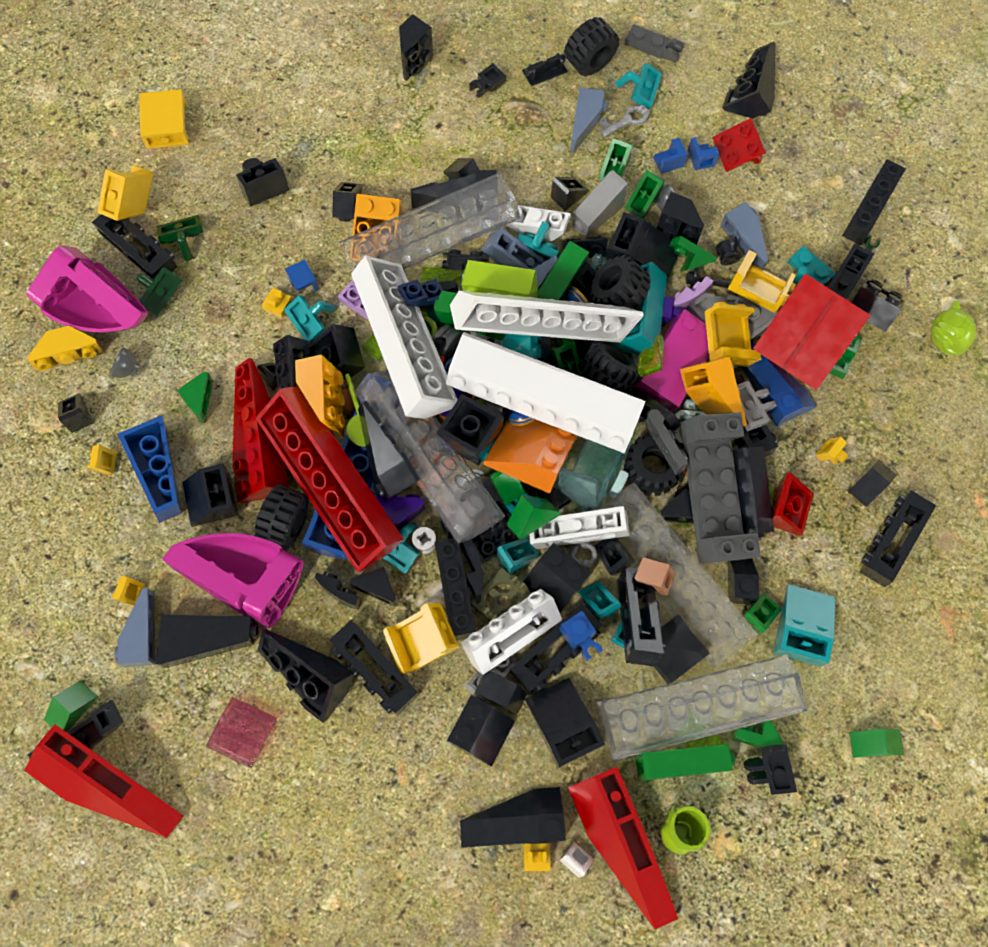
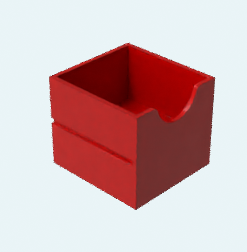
M805 274L753 349L817 390L871 315Z

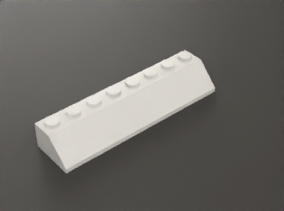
M365 255L351 275L405 415L407 417L426 419L451 410L457 402V398L453 388L445 384L447 374L419 307L407 306L397 289V286L408 283L402 265Z
M458 291L450 304L455 329L607 342H621L644 316L641 311L622 306L470 291Z
M463 332L445 383L456 389L622 453H625L645 404V401L466 332Z

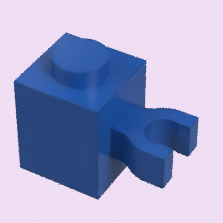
M583 611L561 624L560 632L573 650L579 646L582 648V655L586 662L592 658L588 654V648H595L598 654L603 651L600 644L591 639L597 631Z

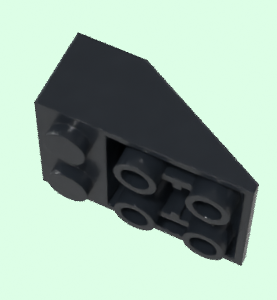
M623 212L609 245L606 261L608 262L611 258L614 259L619 255H627L640 266L653 262L667 275L668 281L678 254L674 252V248L669 246L672 241L670 237L646 220Z
M483 475L443 498L453 518L466 530L472 539L481 563L496 556L497 548L501 545L519 540L507 525L510 515L490 478Z
M570 678L525 698L526 704L557 769L605 745L593 718Z

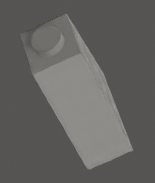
M613 170L606 175L573 212L572 226L576 232L582 233L586 238L623 207L628 183Z

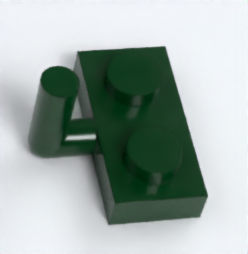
M199 215L156 226L160 244L177 241L185 261L193 259L186 237H195L199 233H203Z
M165 267L162 268L154 281L144 274H139L137 281L148 288L139 301L148 311L158 317L183 280Z

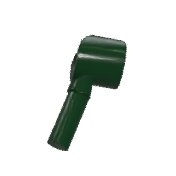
M872 235L865 239L866 249L872 252L873 248L880 245V239H877L875 244L871 246L869 241Z

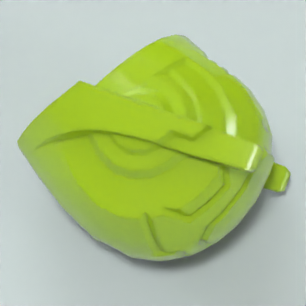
M953 301V306L949 310L942 311L934 320L931 326V340L942 353L960 355L964 354L973 344L976 337V324L969 314L961 310L959 301Z
M676 803L671 807L665 823L661 826L660 834L668 850L683 856L688 852L699 851L706 845L710 835V824L705 814L699 809L692 806L679 807Z

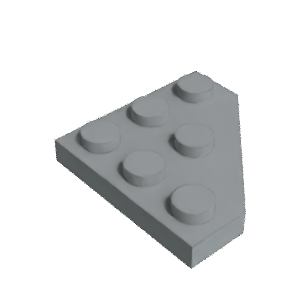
M710 293L703 294L688 306L690 313L705 324V311L717 302H727L729 305L745 304L746 307L755 308V313L748 317L750 341L764 333L779 312L777 310L775 314L750 300H745L744 297H716Z

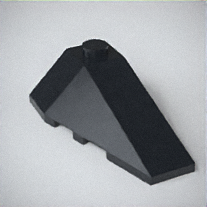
M774 41L754 51L745 65L747 70L742 76L737 77L736 87L734 90H729L726 94L722 107L724 111L752 119L758 116H765L771 112L775 99L776 44Z
M474 170L468 172V175L456 178V176L449 178V181L443 183L433 182L412 188V208L472 221H498L497 170Z
M364 401L359 406L358 412L371 475L375 484L373 488L379 498L382 497L384 502L409 489L420 478L404 452L398 453L394 444L395 439L392 435L385 434L382 431L384 429L382 421L369 403Z
M262 630L257 650L275 672L280 671L288 681L286 683L290 691L294 689L301 697L300 704L304 709L322 723L326 722L349 692L354 673L329 656L270 630Z
M560 787L533 789L460 820L461 848L566 841Z

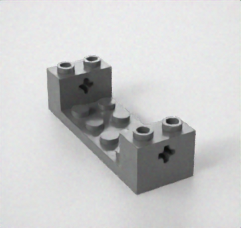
M741 412L697 415L681 422L684 452L688 458L686 468L699 564L761 557L758 533L744 534L731 444L732 440L744 436Z

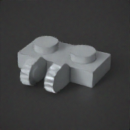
M749 381L738 384L737 387L739 388V395L747 426H745L746 430L750 431L766 425L770 421L766 412L777 406L775 401L765 404L760 403V399H764L770 394L769 390L763 389L754 392Z

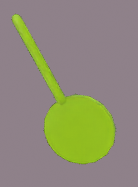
M346 374V381L357 415L348 422L347 435L355 445L366 447L358 412L359 403L350 375Z

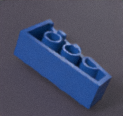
M161 415L118 433L117 435L158 522L161 523L181 514L167 427L163 416Z

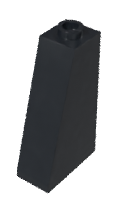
M764 447L735 449L732 451L744 534L758 533V538L765 537V532H774Z
M161 615L156 665L162 668H169L252 646L254 638L258 636V624H255V620L248 616Z

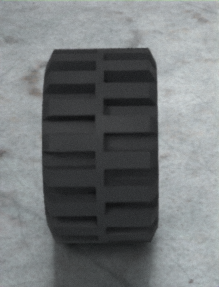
M594 17L582 23L569 37L564 47V55L581 76H591L610 62L617 52L620 38L603 18Z
M619 255L614 259L608 260L596 272L589 289L591 292L590 297L596 304L622 306L636 310L648 295L647 292L650 290L651 278L630 256Z
M599 341L592 343L578 364L579 371L586 379L628 394L641 375L639 367L629 356L614 346Z
M649 433L644 434L642 439L638 437L634 444H631L624 463V470L629 475L628 479H630L629 485L631 487L637 486L636 491L639 493L642 490L646 491L645 495L650 496L651 493H654L655 496H660L662 492L666 494L677 485L683 472L675 475ZM650 455L661 458L666 464L667 471L661 474L649 472L643 466L642 458Z
M276 485L268 493L261 505L255 524V536L279 544L285 551L288 550L298 538L306 520L309 506L306 494L283 485Z

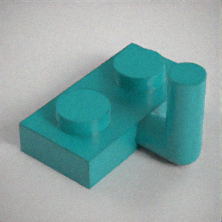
M646 62L641 66L639 75L633 71H628L615 84L618 88H621L630 80L636 85L631 99L640 106L644 105L649 109L652 107L662 73Z
M542 221L535 236L527 233L526 236L519 233L517 239L539 256L548 260L554 256L557 259L560 257V253L557 251L558 247L549 242L542 244L550 227L548 223Z
M802 246L787 262L797 271L793 280L796 286L805 274L824 286L836 275L832 269L805 246Z
M298 295L284 311L304 340H308L311 343L326 330L317 314L321 310L334 313L336 306L328 302L318 301L311 307L304 296Z
M415 522L402 527L400 534L404 540L391 553L383 557L405 574L409 573L420 555L419 551L405 542L408 535L418 529V524Z

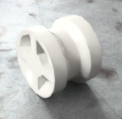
M420 527L413 533V546L420 554H429L435 549L434 542L436 541V536L433 530L428 527Z

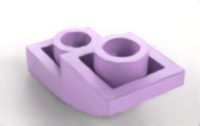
M706 276L702 282L697 281L692 290L686 287L682 293L678 291L673 297V307H680L682 311L684 309L687 310L689 304L710 291L713 280Z
M351 281L338 295V300L360 316L369 320L356 285Z

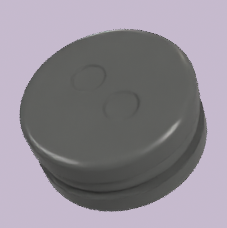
M451 324L441 327L432 339L439 356L445 357V364L454 357L464 332L455 329V326Z

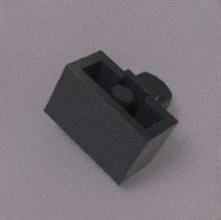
M258 158L247 159L242 163L243 172L236 174L241 192L250 207L289 190L284 170L276 158L264 163Z

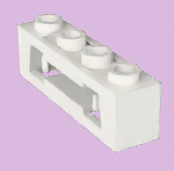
M624 506L558 516L530 534V544L536 549L550 547L553 542L557 546L630 536L627 511Z
M539 589L531 593L529 597L519 604L512 606L498 618L491 620L488 625L479 631L472 633L461 644L471 664L484 675L562 621V617L553 597ZM544 618L548 619V621H546L545 623H543V624H542L541 626H539L537 629H536L535 627H533V625H535V624H536V625L540 624V621H541L542 619H544ZM499 649L503 651L502 653H500L499 655L490 660L489 656L492 653H498Z

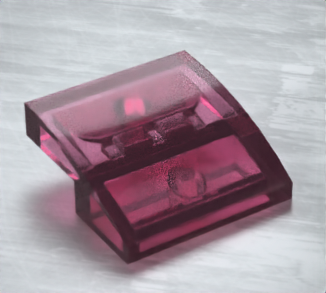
M232 697L218 720L206 747L252 768L264 748V742L277 722V717Z

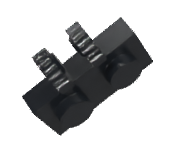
M787 744L761 747L762 758L753 757L744 761L745 770L750 772L747 774L748 783L752 785L769 783L771 795L797 792Z

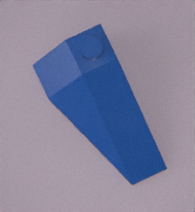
M751 341V350H754L753 348H754V346H755L756 344H755L754 342H752V341ZM761 355L762 360L748 367L741 366L756 392L763 389L769 390L770 394L766 398L761 399L763 404L775 401L777 406L768 411L776 426L817 407L801 383L785 369L765 356Z

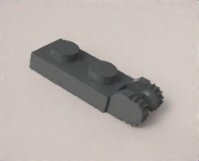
M635 24L632 25L624 45L657 58L673 62L678 60V52H682L684 48L680 40L670 39Z
M651 409L645 424L648 426L649 432L675 475L684 472L688 464L687 455L683 449H679L676 445L673 432L670 429L667 430L663 424L665 418L657 409Z

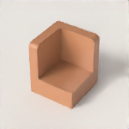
M643 557L635 580L651 585L659 594L668 596L676 573L668 564Z

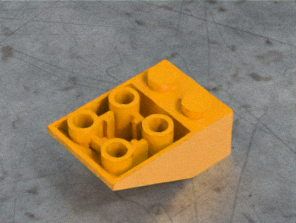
M357 194L350 260L361 261L367 255L394 263L404 201Z
M322 355L295 360L296 383L317 417L339 437H344L343 428H345L346 422L342 406L345 404L341 385L344 383L342 373Z
M730 357L680 369L685 391L701 412H704L706 415L741 412L743 426H747Z

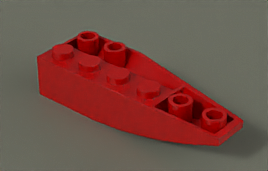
M252 358L246 359L235 367L232 469L234 471L237 503L264 500L268 493L278 484L288 487L285 462L255 419L268 404L270 398Z
M56 724L50 728L37 744L24 770L65 801L165 838L170 836L184 817V815Z
M618 767L568 787L587 837L653 929L656 930L678 920L659 865Z

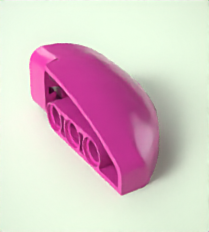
M61 245L54 249L26 293V296L42 309L41 313L62 325H69L77 330L106 333L129 330L140 326L148 315L146 308L120 280L101 263L96 262L93 265V261L76 247Z
M240 533L209 534L191 538L174 544L162 558L169 567L241 615L252 617L267 628L273 627L286 609L296 589L304 564L301 559L285 551L279 544L267 539Z

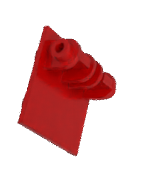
M752 118L712 137L726 172L749 161L758 164L762 161V155L766 154Z

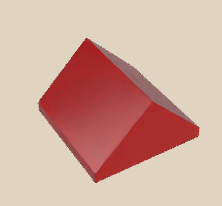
M787 473L778 483L771 507L773 527L803 536L814 493L792 473Z

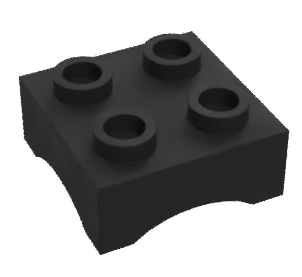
M679 614L662 626L661 636L662 642L665 643V654L654 668L669 686L710 654L705 646L693 635Z

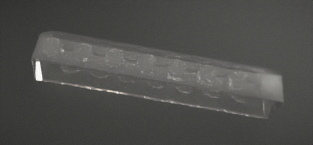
M500 172L344 239L339 243L351 273L365 255L401 264L404 270L521 219L516 199Z
M389 371L368 373L354 393L361 404L367 401L383 423L384 429L382 431L385 434L392 435L395 439L394 444L398 453L404 452L420 478L416 483L458 544L475 538L503 519L505 515L466 460L458 455L437 434V430L441 425L435 416L426 419L407 417Z
M632 483L618 493L602 508L608 509L624 506L627 511L630 536L618 537V539L634 558L635 562L632 563L634 568H639L643 557L668 564L672 567L676 575L668 596L659 594L657 591L655 592L656 596L673 617L678 614L682 617L693 635L709 651L710 654L706 658L714 668L758 635L635 483Z
M788 654L597 702L599 722L613 761L808 710L799 673Z

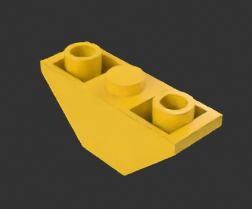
M68 325L46 331L27 359L37 371L48 370L56 365L71 364L78 359L93 358L97 354L104 353L96 339Z

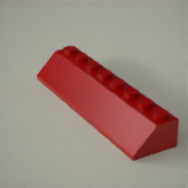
M299 386L279 389L255 419L359 573L391 553L404 538L330 429L319 420Z

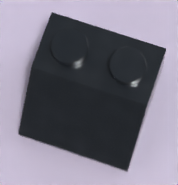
M333 324L309 343L310 356L322 355L342 373L344 380L346 379V374H349L350 378H352L365 368L353 327Z
M461 394L437 430V434L458 455L479 466L502 430L504 416Z
M553 542L523 582L531 593L542 589L552 596L559 613H561L588 581L591 572Z
M471 695L452 729L447 743L492 767L515 721L495 707Z

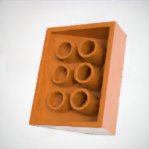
M539 420L524 426H513L507 421L483 464L550 493L578 435Z

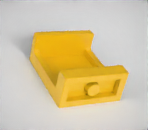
M182 89L139 93L140 136L146 148L189 145V138L185 130L184 106L187 104Z
M132 165L131 172L128 173L105 169L97 212L116 221L145 214L154 172L137 165Z
M749 250L728 289L776 314L779 307L784 305L796 286L793 283L796 274L792 273L789 279L784 281L752 264L757 254Z
M717 302L705 311L710 361L730 357L732 365L748 367L762 360L760 353L751 350L748 317L755 313V308L746 307L745 304L729 305L727 302Z
M440 602L427 603L420 607V612L395 626H388L383 629L385 641L391 649L395 666L401 674L415 672L459 648Z

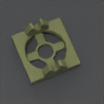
M501 568L483 588L481 602L476 603L475 599H473L471 606L488 621L498 618L500 612H507L514 606L513 597L518 592L521 594L522 601L529 597L531 592L524 582L521 583L518 577L510 575ZM500 584L513 586L507 593H499L494 589L495 586ZM488 594L495 599V607L492 611L486 605ZM501 596L509 597L511 600L510 607L506 609L500 608L497 604L498 598Z

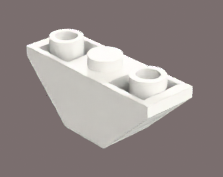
M510 204L503 223L518 234L521 233L526 236L527 233L535 236L542 221H544L550 227L542 243H550L564 234L571 214Z

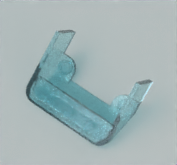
M587 439L573 469L560 468L558 480L560 491L586 512L601 510L627 455L630 442L625 453Z

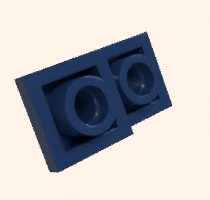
M437 278L421 284L417 279L397 286L406 305L411 307L435 304L436 299H439L441 291H444Z

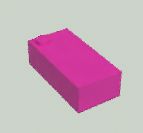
M685 309L675 316L659 342V349L654 350L632 388H640L669 411L678 408L687 394L680 369L704 363L709 357L706 324Z

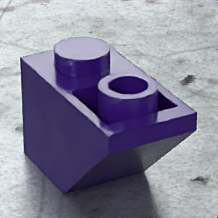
M409 494L406 497H397L396 495L384 502L382 497L379 498L377 496L378 502L397 530H401L403 526L407 525L425 510V499L419 495Z

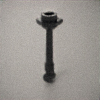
M694 268L692 271L687 272L685 283L689 284V288H693L697 281L702 282L705 277H701L698 269ZM712 279V285L728 288L731 282Z

